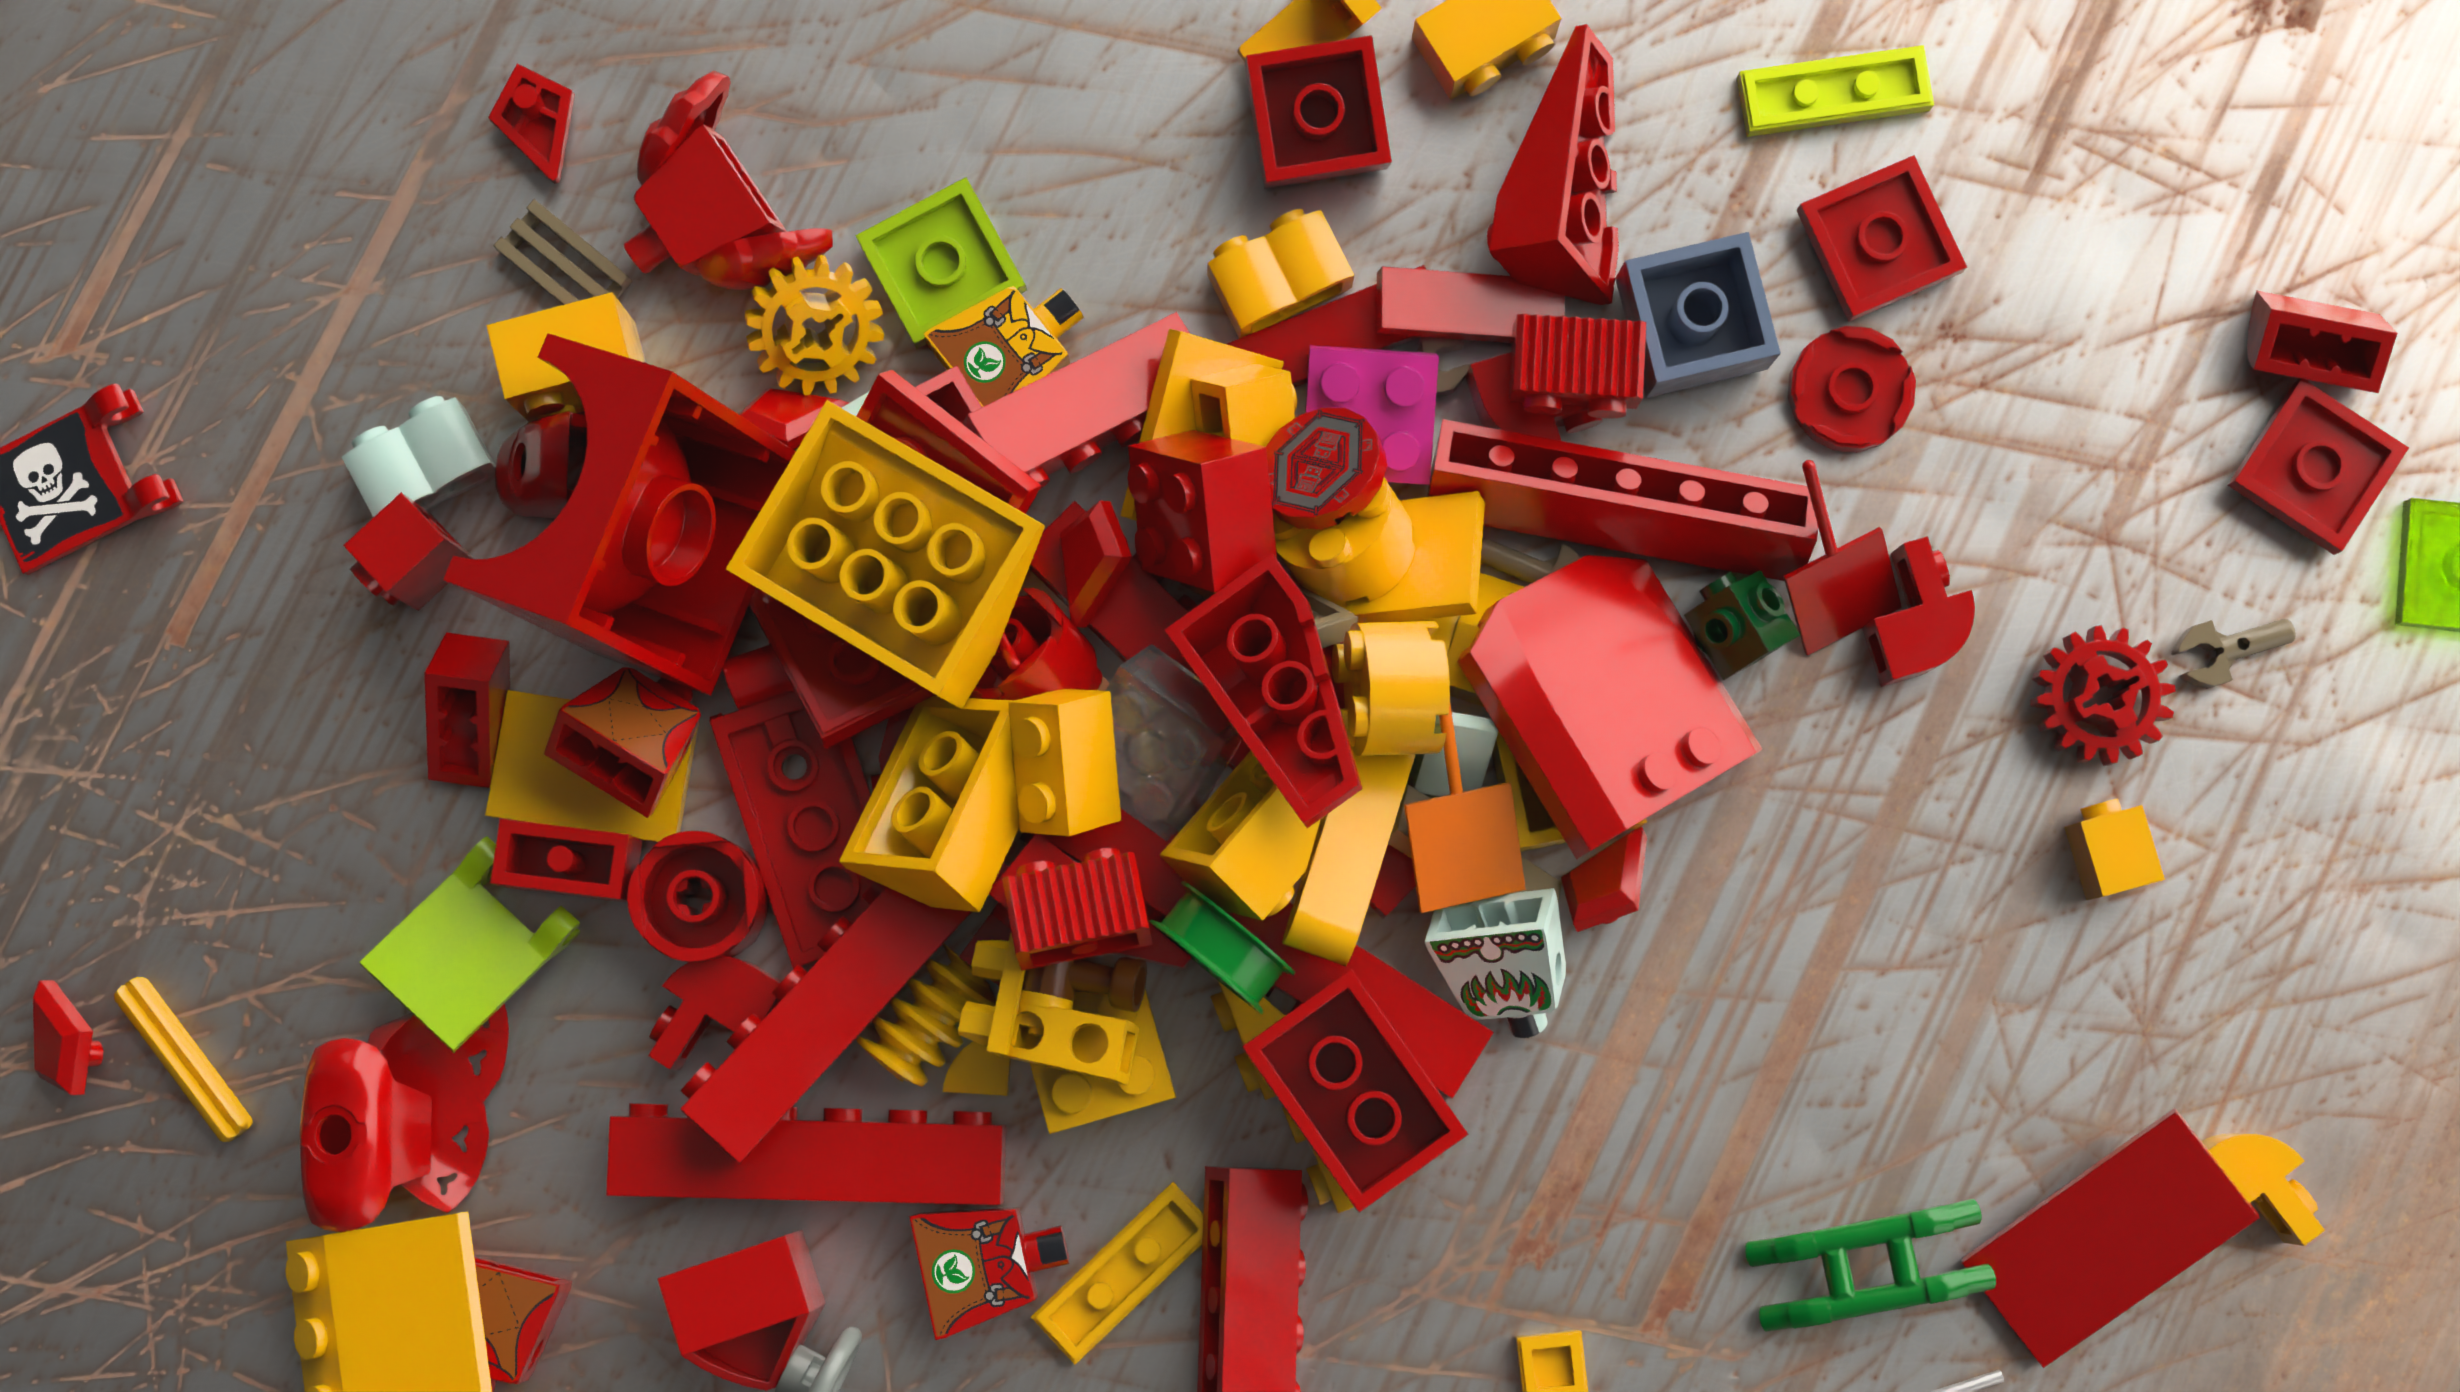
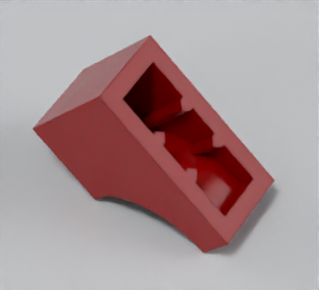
M446 632L424 672L428 780L490 788L507 690H510V642L508 640Z

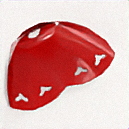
M505 1003L488 1019L489 1028H485L482 1025L454 1053L412 1013L374 1028L368 1038L367 1043L376 1046L387 1060L391 1074L396 1082L431 1097V1170L427 1175L400 1185L421 1202L446 1213L455 1209L469 1194L479 1177L485 1161L490 1131L484 1101L501 1078L508 1050L509 1024ZM486 1050L485 1057L480 1060V1073L475 1075L469 1057ZM466 1125L468 1126V1133L464 1138L467 1151L463 1152L458 1143L453 1141L452 1138ZM456 1173L457 1178L447 1184V1192L445 1195H442L437 1178L447 1177Z

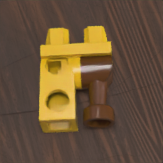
M1010 933L1009 941H977L971 965L972 975L977 978L1000 982L995 1006L966 1001L962 1008L958 1035L986 1046L987 1052L1003 1058L1074 1072L1123 1085L1129 1084L1140 1027L1124 1019L1072 1010L1075 992L1108 994L1109 1003L1114 1009L1137 1012L1146 987L1147 963L1145 960L1121 957L1116 961L1114 967H1109L1088 960L1078 959L1021 971L1015 955L1012 933Z

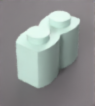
M442 396L426 399L409 411L410 419L399 427L389 431L385 426L375 427L360 434L352 441L353 449L341 458L373 517L401 492L425 510L430 511L443 501L456 497L495 475L496 465L465 407L456 397L445 401Z

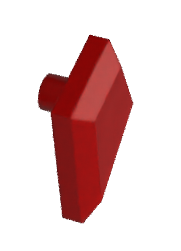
M517 63L488 118L552 183L558 184L561 180L575 94L573 90Z
M768 388L744 408L739 415L794 450L800 446L827 400L840 408L850 402L817 395L809 396L799 392Z
M1100 500L1060 533L1070 620L1076 628L1087 627L1132 559L1128 541L1122 532L1111 501Z
M1642 827L1633 829L1561 877L1572 922L1577 932L1599 924L1613 923L1619 917L1638 911L1647 845V836Z
M39 980L33 996L34 1069L41 1079L70 1095L85 1094L88 1067L99 1066L102 1063L103 1046L99 1041H92L93 1030L54 980Z

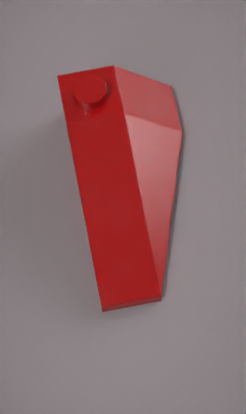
M1587 24L1575 26L1496 198L1493 223L1489 225L1487 231V244L1492 257L1503 266L1517 283L1598 305L1612 304L1619 252L1618 228L1614 226L1607 227L1606 194L1617 192V172L1610 169L1608 153L1604 146V136L1612 135L1615 132L1614 70L1612 56Z

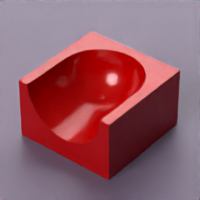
M547 333L537 358L567 376L580 396L586 415V455L577 485L556 519L536 538L510 553L493 558L468 559L453 555L443 581L593 654L711 696L756 588L726 570V567L796 451L673 371Z

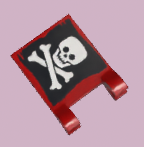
M119 384L108 385L95 392L81 407L0 447V523L22 574L29 575L136 520L166 512L184 502L174 479L169 478L162 481L160 475L152 474L133 485L129 480L107 427L128 422L144 413L134 390L128 389L122 392Z

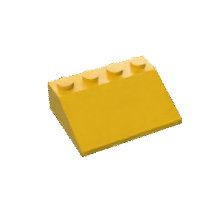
M827 400L727 565L726 570L935 695L963 709L997 651L1045 525Z
M468 1212L286 1241L288 1260L285 1273L288 1285L292 1289L296 1320L294 1344L300 1355L305 1392H492Z

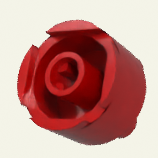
M1022 588L1027 595L1017 597L1004 630L1020 661V667L1017 670H1010L997 648L994 657L969 698L1014 701L1059 689L1097 690L1102 682V672L1097 667L1096 653L1092 644L1074 626L1050 596L1036 588Z
M684 831L669 835L660 840L644 856L640 864H637L630 877L627 902L634 927L654 949L672 959L684 962H706L723 956L735 957L756 942L767 917L769 896L758 864L749 852L739 845L713 833ZM699 882L702 888L712 891V901L703 904V913L701 914L698 909L686 904L687 895L697 893V883Z

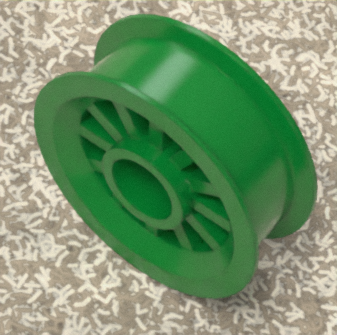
M1182 881L1181 885L1186 893L1161 923L1152 919L1149 923L1190 955L1194 962L1260 1014H1263L1264 1011L1259 1005L1261 999L1283 972L1294 976L1295 971L1214 902L1187 882Z

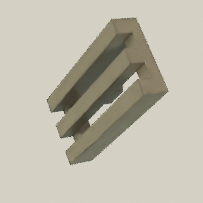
M535 199L526 207L528 210L527 214L521 220L517 218L511 224L510 228L512 231L504 239L501 236L493 245L499 253L562 305L579 300L517 250L524 241L593 297L613 292L618 299L633 282L628 275ZM541 222L608 277L612 284L605 290L538 235L534 229Z

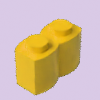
M1303 209L1289 211L1269 225L1271 232L1265 236L1249 241L1246 235H1240L1222 243L1213 251L1215 258L1207 263V276L1238 338L1287 320L1295 314L1317 307L1352 288L1354 273L1321 209L1305 214Z

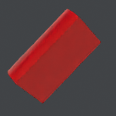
M2256 290L2248 327L2247 354L2249 363L2255 370L2379 393L2398 333L2377 313Z

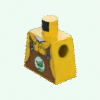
M1012 286L930 328L923 335L929 349L946 370L956 365L958 366L979 403L984 407L1069 365V355L1057 338L1081 321L1084 316L1071 297L1062 288L1033 309L1021 293Z

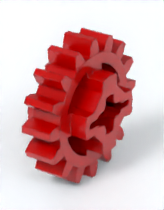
M2102 625L2094 626L2087 630L2086 643L2077 632L2062 638L2067 653L2055 647L2046 651L2043 657L2052 667V670H2040L2034 673L2032 677L2035 683L2045 687L2044 694L2030 700L2031 707L2046 708L2048 717L2037 725L2039 731H2048L2055 728L2060 735L2056 739L2053 748L2059 752L2073 744L2078 746L2076 760L2082 764L2091 761L2096 751L2099 752V758L2103 766L2118 763L2119 749L2129 760L2142 755L2143 750L2139 739L2152 744L2158 742L2163 737L2159 729L2153 724L2154 721H2166L2173 718L2174 711L2161 705V698L2176 692L2175 685L2160 683L2157 676L2167 668V661L2160 660L2150 663L2146 655L2150 651L2152 643L2145 640L2134 647L2129 646V629L2125 628L2115 631L2109 640L2106 639V633ZM2104 655L2121 661L2129 669L2124 670L2109 665ZM2068 674L2072 681L2068 700L2064 702L2063 686ZM2117 684L2122 685V689L2113 693V697L2101 705L2094 704L2087 708L2083 707V703L2093 698L2092 694L2096 693L2100 688L2106 686L2111 688ZM2141 689L2142 704L2137 717L2133 708L2138 691ZM2081 721L2097 726L2102 736L2107 735V737L2092 735L2075 723Z

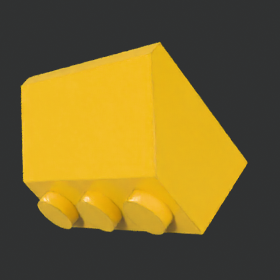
M932 696L916 704L839 863L848 870L930 907L980 912L1019 829L1008 702L1013 700L968 698L963 709H960L941 697Z

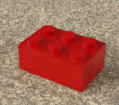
M1352 969L1242 1046L1252 1063L1359 1213L1469 1135Z

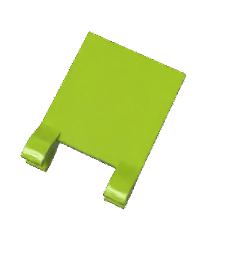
M488 836L477 843L456 870L359 962L375 980L453 1053L546 962L562 952L580 934L578 929L580 922L562 905L533 933L483 887V885L491 880L496 844Z

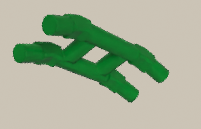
M1968 1199L1887 1217L1748 1241L1745 1246V1253L1751 1267L1777 1263L1783 1264L1821 1256L1829 1291L1827 1296L1822 1295L1761 1306L1759 1319L1763 1330L1769 1332L1822 1325L1843 1319L1954 1300L1994 1289L1996 1286V1276L1992 1267L1987 1263L1920 1278L1912 1242L1913 1238L1938 1235L1980 1224L1982 1214L1979 1204L1975 1199ZM1886 1244L1894 1283L1855 1290L1847 1251Z

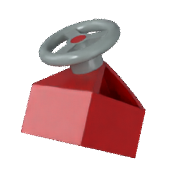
M803 1230L657 1278L680 1354L691 1363L727 1381L765 1391L776 1388L775 1392H839L860 1347L862 1333L857 1327L853 1326L844 1329L827 1357L803 1346L826 1304Z

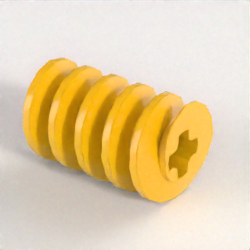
M943 943V947L951 963L947 966L932 959L925 963L934 982L928 985L913 978L908 982V986L916 1000L913 1005L894 997L890 1004L898 1021L894 1024L879 1017L872 1021L881 1040L875 1043L860 1036L856 1039L863 1049L901 1082L905 1080L920 1087H923L928 1082V1078L920 1064L921 1061L937 1067H942L946 1062L938 1043L943 1042L955 1048L960 1047L964 1043L962 1037L958 1035V1029L955 1024L960 1022L962 1008L966 1001L995 1006L997 1001L990 987L991 985L985 979L973 976L972 967L945 943Z

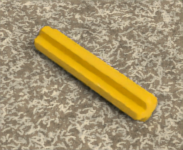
M136 977L122 985L114 993L115 1002L217 1138L222 1142H231L245 1133L253 1124L252 1117L149 980L144 977Z

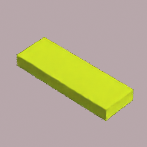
M1924 45L1740 71L1737 76L1746 137L1928 112L1934 106Z

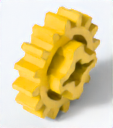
M818 255L814 269L805 270L802 261L797 256L792 258L791 267L793 273L784 276L774 267L768 271L773 283V287L770 290L754 286L752 295L761 308L745 310L744 318L748 326L759 330L746 336L750 351L764 350L757 359L759 369L763 373L778 367L776 379L778 385L783 389L796 378L800 380L804 395L810 396L815 382L824 381L825 387L830 394L836 393V377L844 374L849 380L856 383L860 378L855 364L859 360L868 364L875 363L876 356L867 344L868 342L883 341L884 332L881 326L869 321L883 315L882 308L877 300L864 301L872 292V288L866 278L850 284L853 271L846 262L841 264L833 273L829 270L826 257ZM819 287L830 290L821 294L805 292L803 289ZM782 305L786 310L785 324L776 330L778 335L773 337V320L778 308ZM855 314V331L851 341L846 346L843 342L844 327L853 321L851 316ZM812 317L818 323L824 322L826 328L816 334L811 328L805 329L803 322ZM803 358L825 360L817 363L801 362Z

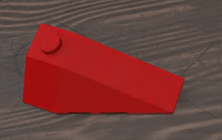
M1272 553L1165 629V632L1307 829L1363 789L1311 606Z

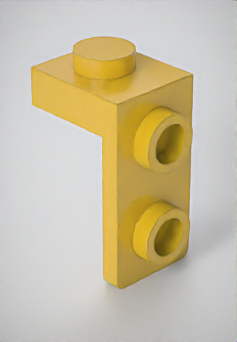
M1293 0L1238 48V54L1245 62L1246 55L1345 40L1382 8L1376 0Z

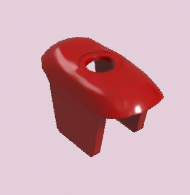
M569 411L537 419L523 425L502 442L496 460L495 485L499 498L505 507L517 516L556 519L574 491L567 487L569 445L587 446L586 415ZM526 447V467L522 476L521 459Z
M341 1038L328 1041L315 1048L307 1067L303 1089L299 1138L301 1181L305 1208L313 1225L327 1231L340 1233L356 1230L372 1223L384 1209L394 1186L427 1175L431 1170V1097L396 1082L391 1074L387 1060L377 1047L361 1040Z

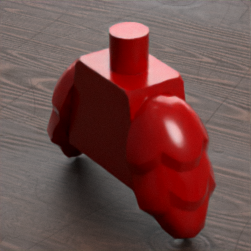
M715 70L697 79L688 89L675 94L662 118L651 123L645 132L637 161V178L641 187L635 192L633 198L650 225L625 242L624 248L635 265L645 274H648L672 256L682 270L695 276L701 275L705 281L718 287L733 290H753L754 286L766 288L772 282L768 272L771 268L774 267L784 276L793 273L791 267L792 258L798 256L804 268H806L808 264L816 261L818 255H824L833 247L832 230L810 228L786 231L729 144L721 134L715 131L720 121L722 109L728 97L731 84L729 76Z

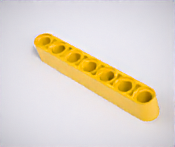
M1459 616L1413 620L1435 621L1439 628L1430 636V639L1444 640L1446 652L1448 653ZM1352 749L1363 789L1321 818L1307 869L1302 876L1282 944L1342 966L1347 965L1365 919L1416 754L1357 756Z

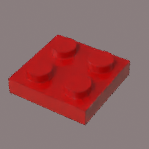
M1915 155L1803 202L1796 210L1848 322L1962 274L1967 268Z
M2299 379L2292 385L2227 486L2331 554L2336 555L2343 551L2409 447L2305 379Z

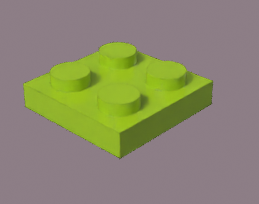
M967 177L855 235L916 349L927 344L923 334L930 328L996 293L1012 286L1021 294L1027 291L1026 284Z

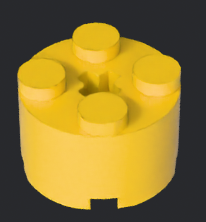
M1385 477L1381 488L1366 508L1353 517L1348 512L1343 517L1334 519L1337 525L1322 530L1298 529L1281 521L1273 511L1277 553L1302 587L1341 607H1349L1346 601L1356 600L1365 596L1369 602L1384 596L1402 580L1414 559L1415 545L1412 542L1413 524L1411 518Z
M1435 621L1353 623L1350 630L1345 633L1344 644H1334L1332 650L1333 679L1335 683H1344L1345 708L1340 709L1344 724L1347 726L1346 732L1350 746L1357 756L1438 754L1442 750L1446 733H1434L1436 715H1449L1450 681L1444 640L1430 639V636L1439 628Z

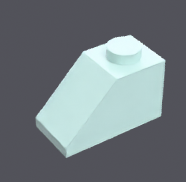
M1452 712L1463 792L1481 788L1498 735V729L1491 718ZM1436 715L1434 733H1441L1439 715ZM1444 748L1438 754H1416L1406 786L1410 785L1430 799L1450 795Z

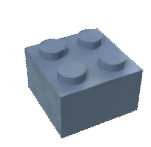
M1749 232L1625 260L1615 278L1625 319L1646 322L1643 386L1646 398L1768 370L1781 354Z

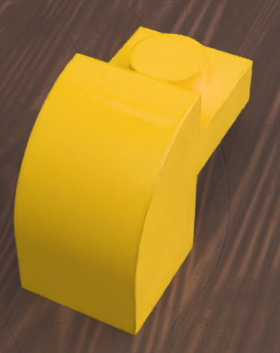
M2226 1133L2202 1140V1143L2250 1203H2254L2283 1243L2305 1246L2325 1231L2313 1215L2318 1211V1206L2309 1192L2298 1181L2294 1179L2287 1181L2285 1178L2286 1175L2305 1162L2293 1148L2275 1138L2258 1134Z

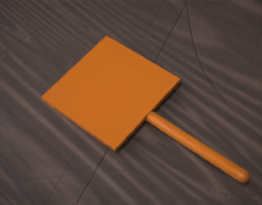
M1451 703L1449 715H1439L1441 733H1446L1443 748L1450 795L1404 804L1419 912L1421 913L1526 890L1511 783L1506 782L1463 792Z

